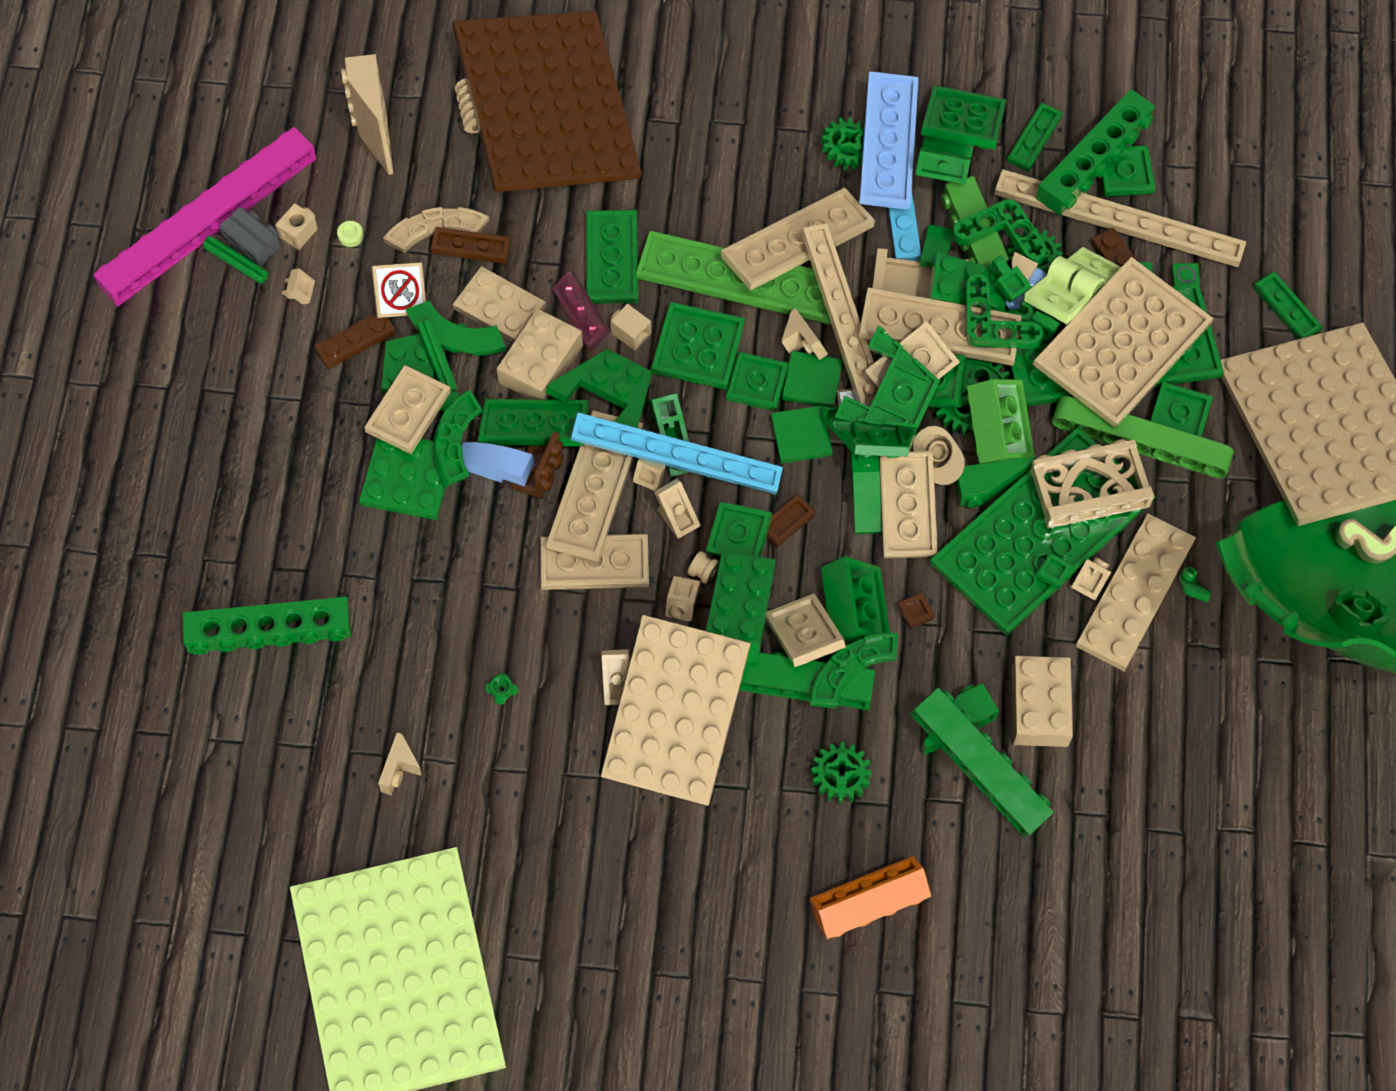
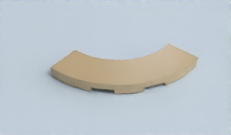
M458 207V209L431 208L423 210L422 213L409 219H403L388 231L383 240L384 243L405 254L420 240L434 235L435 227L481 233L489 222V216L462 207Z

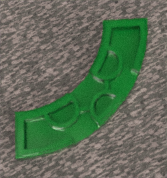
M430 300L406 308V314L418 332L417 323L425 319L432 320L442 349L454 353H470L474 356L506 351V346L497 325L486 328H467L456 325L443 318L432 306Z
M471 390L460 395L449 405L441 416L435 431V463L445 488L466 479L470 475L463 460L461 438L469 423L483 413Z
M898 633L868 635L838 650L819 672L812 689L810 706L837 708L844 686L857 672L876 663L896 662Z

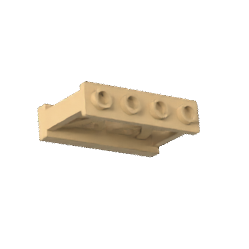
M1121 439L1106 446L1093 445L1086 450H1068L1061 455L1052 457L1043 455L1036 458L1032 462L1030 473L1044 512L1046 527L1052 528L1150 507L1154 494L1152 488L1149 487L1136 447V441ZM1125 457L1130 462V469L1120 474L1119 471L1122 469L1123 462L1116 465L1113 463V460ZM1085 469L1095 471L1109 479L1102 486L1098 498H1092L1087 491L1081 488L1072 487L1076 478ZM1058 471L1060 476H1051V479L1057 484H1062V487L1049 485L1045 481L1044 475ZM1133 474L1138 486L1137 490H1134L1132 485L1126 480ZM1116 485L1112 490H1115L1117 494L1109 495L1107 493L1108 488ZM1048 492L1059 494L1058 506H1052ZM1069 494L1082 496L1083 501L1074 502V498H1076V495L1069 496Z

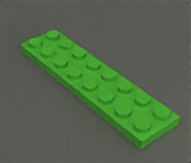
M649 231L636 272L638 279L788 315L796 308L802 318L831 324L812 268L797 266L750 291L721 258V250L725 248Z

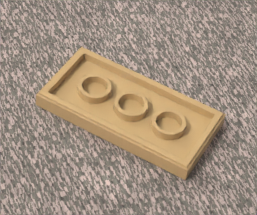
M933 451L909 452L908 457L899 456L898 458L879 456L883 558L934 557L938 551Z
M648 534L607 535L599 562L547 549L549 537H541V590L649 587Z

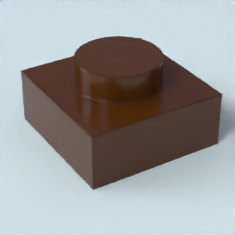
M923 592L898 603V608L909 629L929 622L935 617Z

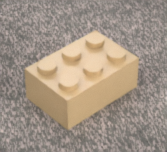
M536 309L497 367L499 383L529 399L548 400L550 395L546 393L547 385L565 374L583 347L582 331Z
M1015 656L1011 668L1013 745L1068 747L1073 737L1071 658Z

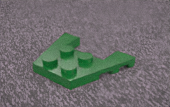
M466 323L457 324L466 327ZM420 334L386 342L381 385L382 393L386 394L404 365L435 379V371ZM451 392L439 411L445 412L449 405L460 396L459 392Z
M878 325L868 345V349L892 360L870 407L844 396L834 419L917 430L940 380L903 349V346L897 340L890 337L884 328Z
M606 349L549 383L546 387V393L567 403L577 389L582 387L624 409L616 419V423L638 428L652 371Z
M821 407L820 418L855 455L862 457L878 455L888 458L908 457L918 429L838 421L834 417L839 407Z

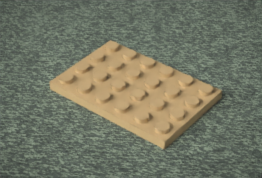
M1131 257L1034 360L1033 365L1116 428L1210 326L1214 318Z
M643 615L601 777L709 806L751 643Z

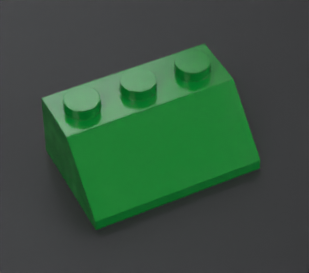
M846 556L821 567L827 614L842 635L845 645L863 639V637L868 635L890 633L880 567Z

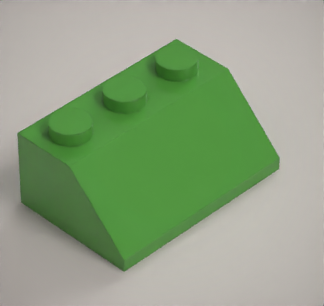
M992 379L968 385L967 400L971 409L972 429L975 434L976 454L979 464L1032 456L1035 458L1023 380Z

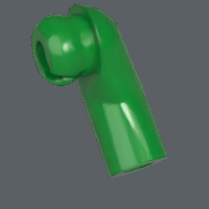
M1190 566L1185 567L1179 574V581L1184 593L1208 603L1212 591L1198 585L1196 569Z

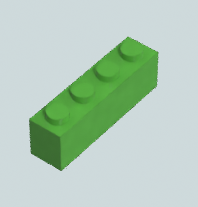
M974 176L967 178L966 184L955 182L945 184L944 194L941 195V202L944 209H948L950 213L952 229L959 220L987 208ZM989 218L980 220V224L984 227H991L994 224ZM963 229L960 230V234L965 233L966 236L969 235V231L964 232ZM998 232L970 245H959L962 251H966L967 260L988 266L992 263V260L1001 255L1007 265L1009 264L1008 255Z

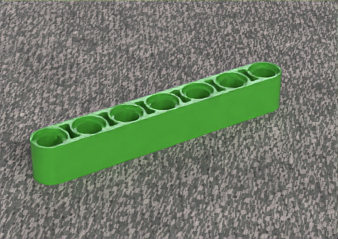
M1070 396L1059 398L1052 418V424L1061 430L1072 433L1078 427L1091 439L1109 445L1121 439L1127 441L1135 440L1138 453L1216 478H1224L1228 475L1234 450L1225 444L1129 414L1114 428L1077 398Z

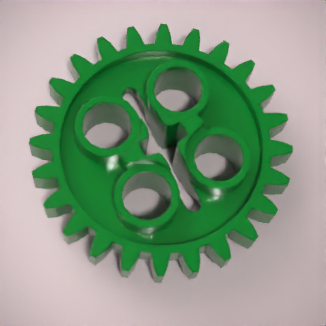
M969 358L966 361L961 407L970 409L967 400V386L978 383L975 381V378L985 377L987 380H1007L1009 378L1008 371L1001 373V363L994 367L992 366L993 362L990 361L986 363L983 360H974L973 358ZM932 407V410H939L936 413L937 419L945 418L943 421L944 427L952 424V432L954 433L960 428L962 429V436H965L967 431L971 430L973 437H975L972 429L971 409L970 413L961 414L958 412V409L961 407Z

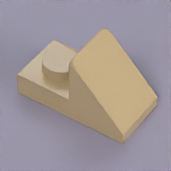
M796 308L793 309L785 328L782 344L790 355L792 351H798L804 347L808 354L814 352L819 360L828 353Z
M675 479L654 491L660 504L657 510L676 538L679 539L701 526L681 481Z
M629 649L602 651L604 705H620L630 666Z
M396 733L378 783L381 792L392 795L394 788H398L401 784L403 777L401 770L422 775L413 753L400 733Z

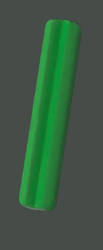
M209 235L204 240L203 245L207 251L256 282L263 284L268 279L269 274L266 269L214 236Z
M422 320L417 323V327L439 382L449 386L451 392L457 390V385L432 320Z

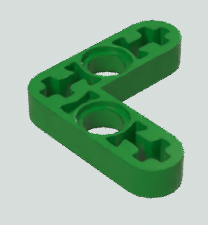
M1007 199L959 220L954 225L952 237L959 245H970L1004 229L1020 255L1038 263V265L1045 259L1047 252L1045 243L1021 206L1014 200ZM1006 209H1007L1008 212H1012V211H1013V212H1014V213H1013V218L1011 217V215H1010L1009 213L1004 214V211H1005ZM989 218L994 224L991 227H984L980 224V220ZM1017 228H1024L1029 234L1025 237H1020L1015 233V230ZM963 229L964 232L969 231V235L966 236L965 233L960 234V230ZM1032 248L1034 252L1039 251V255L1035 253L1030 254V249Z
M977 273L967 279L965 286L966 339L969 344L976 347L1032 349L1039 346L1043 337V329L1039 324L1026 321L991 320L990 282L988 278L983 274ZM974 283H979V287H981L979 297H975L976 288ZM980 305L985 309V313L975 315L971 311V307ZM976 323H981L980 333L982 337H977V334L974 333L977 326ZM1001 329H1006L1011 333L1012 337L1005 340L1000 338L997 332ZM1017 330H1019V339H1016ZM1028 331L1032 332V335L1035 336L1034 339H1029Z

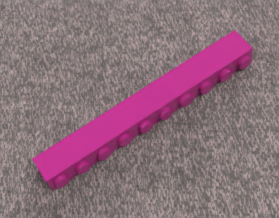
M295 127L288 132L282 133L277 140L269 146L263 147L250 160L242 162L231 174L223 176L216 185L209 190L203 191L190 204L181 207L171 218L162 221L152 232L143 235L137 243L121 251L108 264L102 265L93 274L98 287L118 307L202 245L209 235L214 236L220 231V224L228 217H231V214L239 207L246 211L314 162L316 160L314 146Z

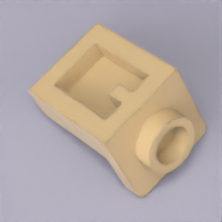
M1096 557L1093 561L1087 559L1071 588L1096 600L1107 579L1112 574L1108 570L1109 564Z
M677 576L673 577L667 596L666 617L692 621L700 581Z

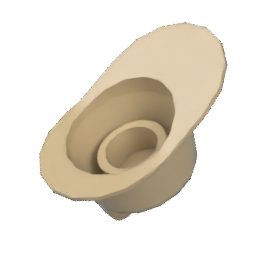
M938 426L926 427L916 435L913 443V452L933 451L934 483L949 485L955 482L962 475L965 459L952 436L945 429Z

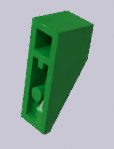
M677 393L648 399L657 434L689 442ZM667 466L670 477L689 472Z
M851 451L849 468L855 534L882 533L878 455L862 457L855 455Z
M1034 456L965 466L962 475L954 482L959 507H979L1014 485L1031 469L1032 462L1035 460Z
M983 683L976 687L969 685L959 692L960 694L953 704L960 711L963 710L974 720L973 725L976 729L996 721L999 710ZM928 735L921 751L923 755L939 749L940 746Z

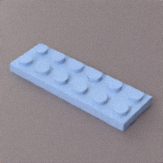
M869 71L859 204L910 209L918 77Z

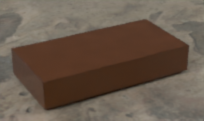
M797 494L773 514L767 539L778 548L816 515V511Z

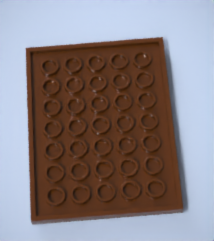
M596 11L453 21L452 28L494 192L640 179L642 171Z

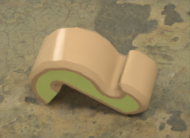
M1355 519L1345 520L1335 529L1334 538L1336 543L1343 549H1348L1354 544L1358 556L1365 562L1372 564L1383 563L1396 554V523L1382 539Z

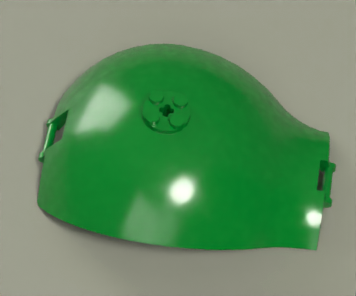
M1283 499L1245 516L1236 523L1234 533L1216 542L1225 569L1242 597L1250 606L1257 604L1271 619L1284 627V634L1304 643L1328 647L1336 653L1360 664L1396 674V554L1383 563H1368L1358 556L1354 544L1348 549H1343L1336 543L1334 538L1337 526L1345 520L1355 519L1382 539L1396 523V500L1297 526Z

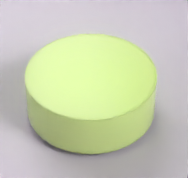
M355 221L343 222L337 229L339 242L346 247H355L363 240L362 227Z

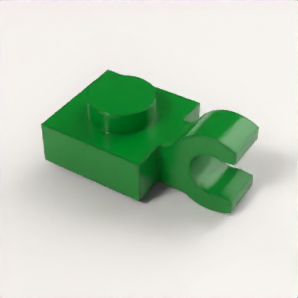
M1001 255L992 260V263L988 265L991 272L999 277L994 283L1009 303L1032 287L1018 266L1010 269Z
M1022 302L1020 309L1026 312V314L1022 315L1019 312L1015 314L1022 316L1021 321L1039 324L1043 329L1042 339L1051 343L1057 334L1060 323L1048 314H1042L1039 311L1034 313L1033 307L1029 303Z

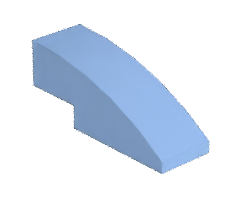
M464 442L462 445L463 460L468 472L500 483L504 479L525 486L535 465L532 454L517 449L477 442Z

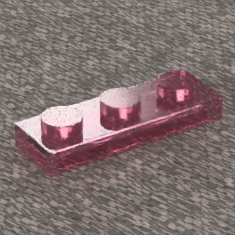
M567 272L552 289L575 327L582 331V339L587 347L595 348L610 333V330L574 272Z

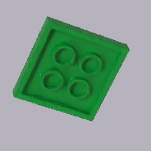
M934 85L921 135L929 136L933 139L950 140L958 144L975 145L983 149H995L1006 99Z
M670 302L652 364V374L727 390L743 334L745 318Z
M377 438L360 496V506L438 520L446 488L436 467L434 441L421 439L412 454H409Z

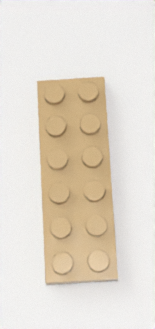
M843 188L721 250V258L751 291L810 260L801 234L804 227L827 223L836 247L873 228L875 220L849 191Z
M874 288L867 289L859 338L871 340L879 325L886 330L890 337L900 343L927 321L954 355H965L968 358L1014 365L1017 348L976 347L969 344L966 339L965 305ZM971 307V311L975 315L985 313L983 308ZM991 310V320L1021 321L1022 318L1021 315ZM976 323L977 326L974 333L977 334V337H982L980 333L981 323ZM1001 329L997 332L998 336L1006 340L1012 337L1011 333L1006 329ZM1017 330L1016 339L1019 337V330Z
M592 411L591 414L593 417L615 422L618 418L617 416ZM639 422L638 429L643 430V423ZM587 444L580 446L547 541V549L599 562L633 460L632 456Z
M1147 514L1079 638L1076 647L1125 672L1196 537Z

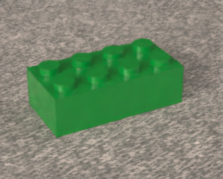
M722 551L706 631L751 643L746 662L758 664L774 580L776 559Z

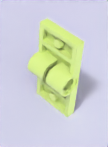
M1082 247L1068 259L1058 256L1052 262L1047 276L1025 293L1024 301L1067 324L1075 318L1121 267Z

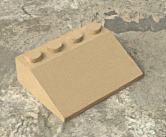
M376 54L345 58L346 68H342L341 71L346 98L348 99L349 112L351 113L352 126H357L361 139L388 175L393 174L387 112Z

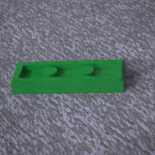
M1041 102L1009 154L1007 162L1030 172L1062 119L1063 112Z
M1275 271L1254 284V290L1297 340L1316 335L1322 331L1323 326Z

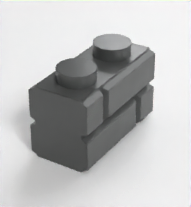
M239 207L231 214V217H228L220 224L223 238L260 266L280 248L278 232L271 225L264 226L258 215L251 210L247 212L242 207Z

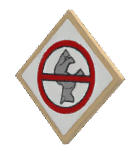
M422 263L371 266L377 318L407 316L406 308L426 302Z

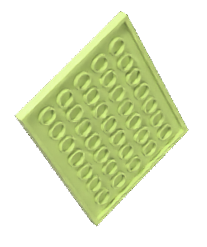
M457 847L290 887L330 1091H415L506 1068Z

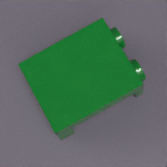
M924 136L916 175L966 184L974 145L958 144L950 140L933 139L929 136Z

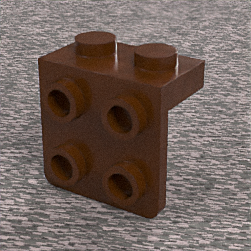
M553 432L548 446H529L526 453L533 455L535 465L525 486L512 483L513 489L540 499L543 498L545 491L549 492L554 482L553 473L556 468L560 469L564 460V454H562L563 442H561L560 433Z

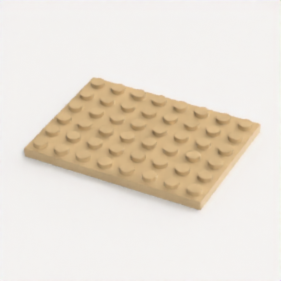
M1364 323L1221 360L1224 371L1221 378L1297 526L1396 500V380Z

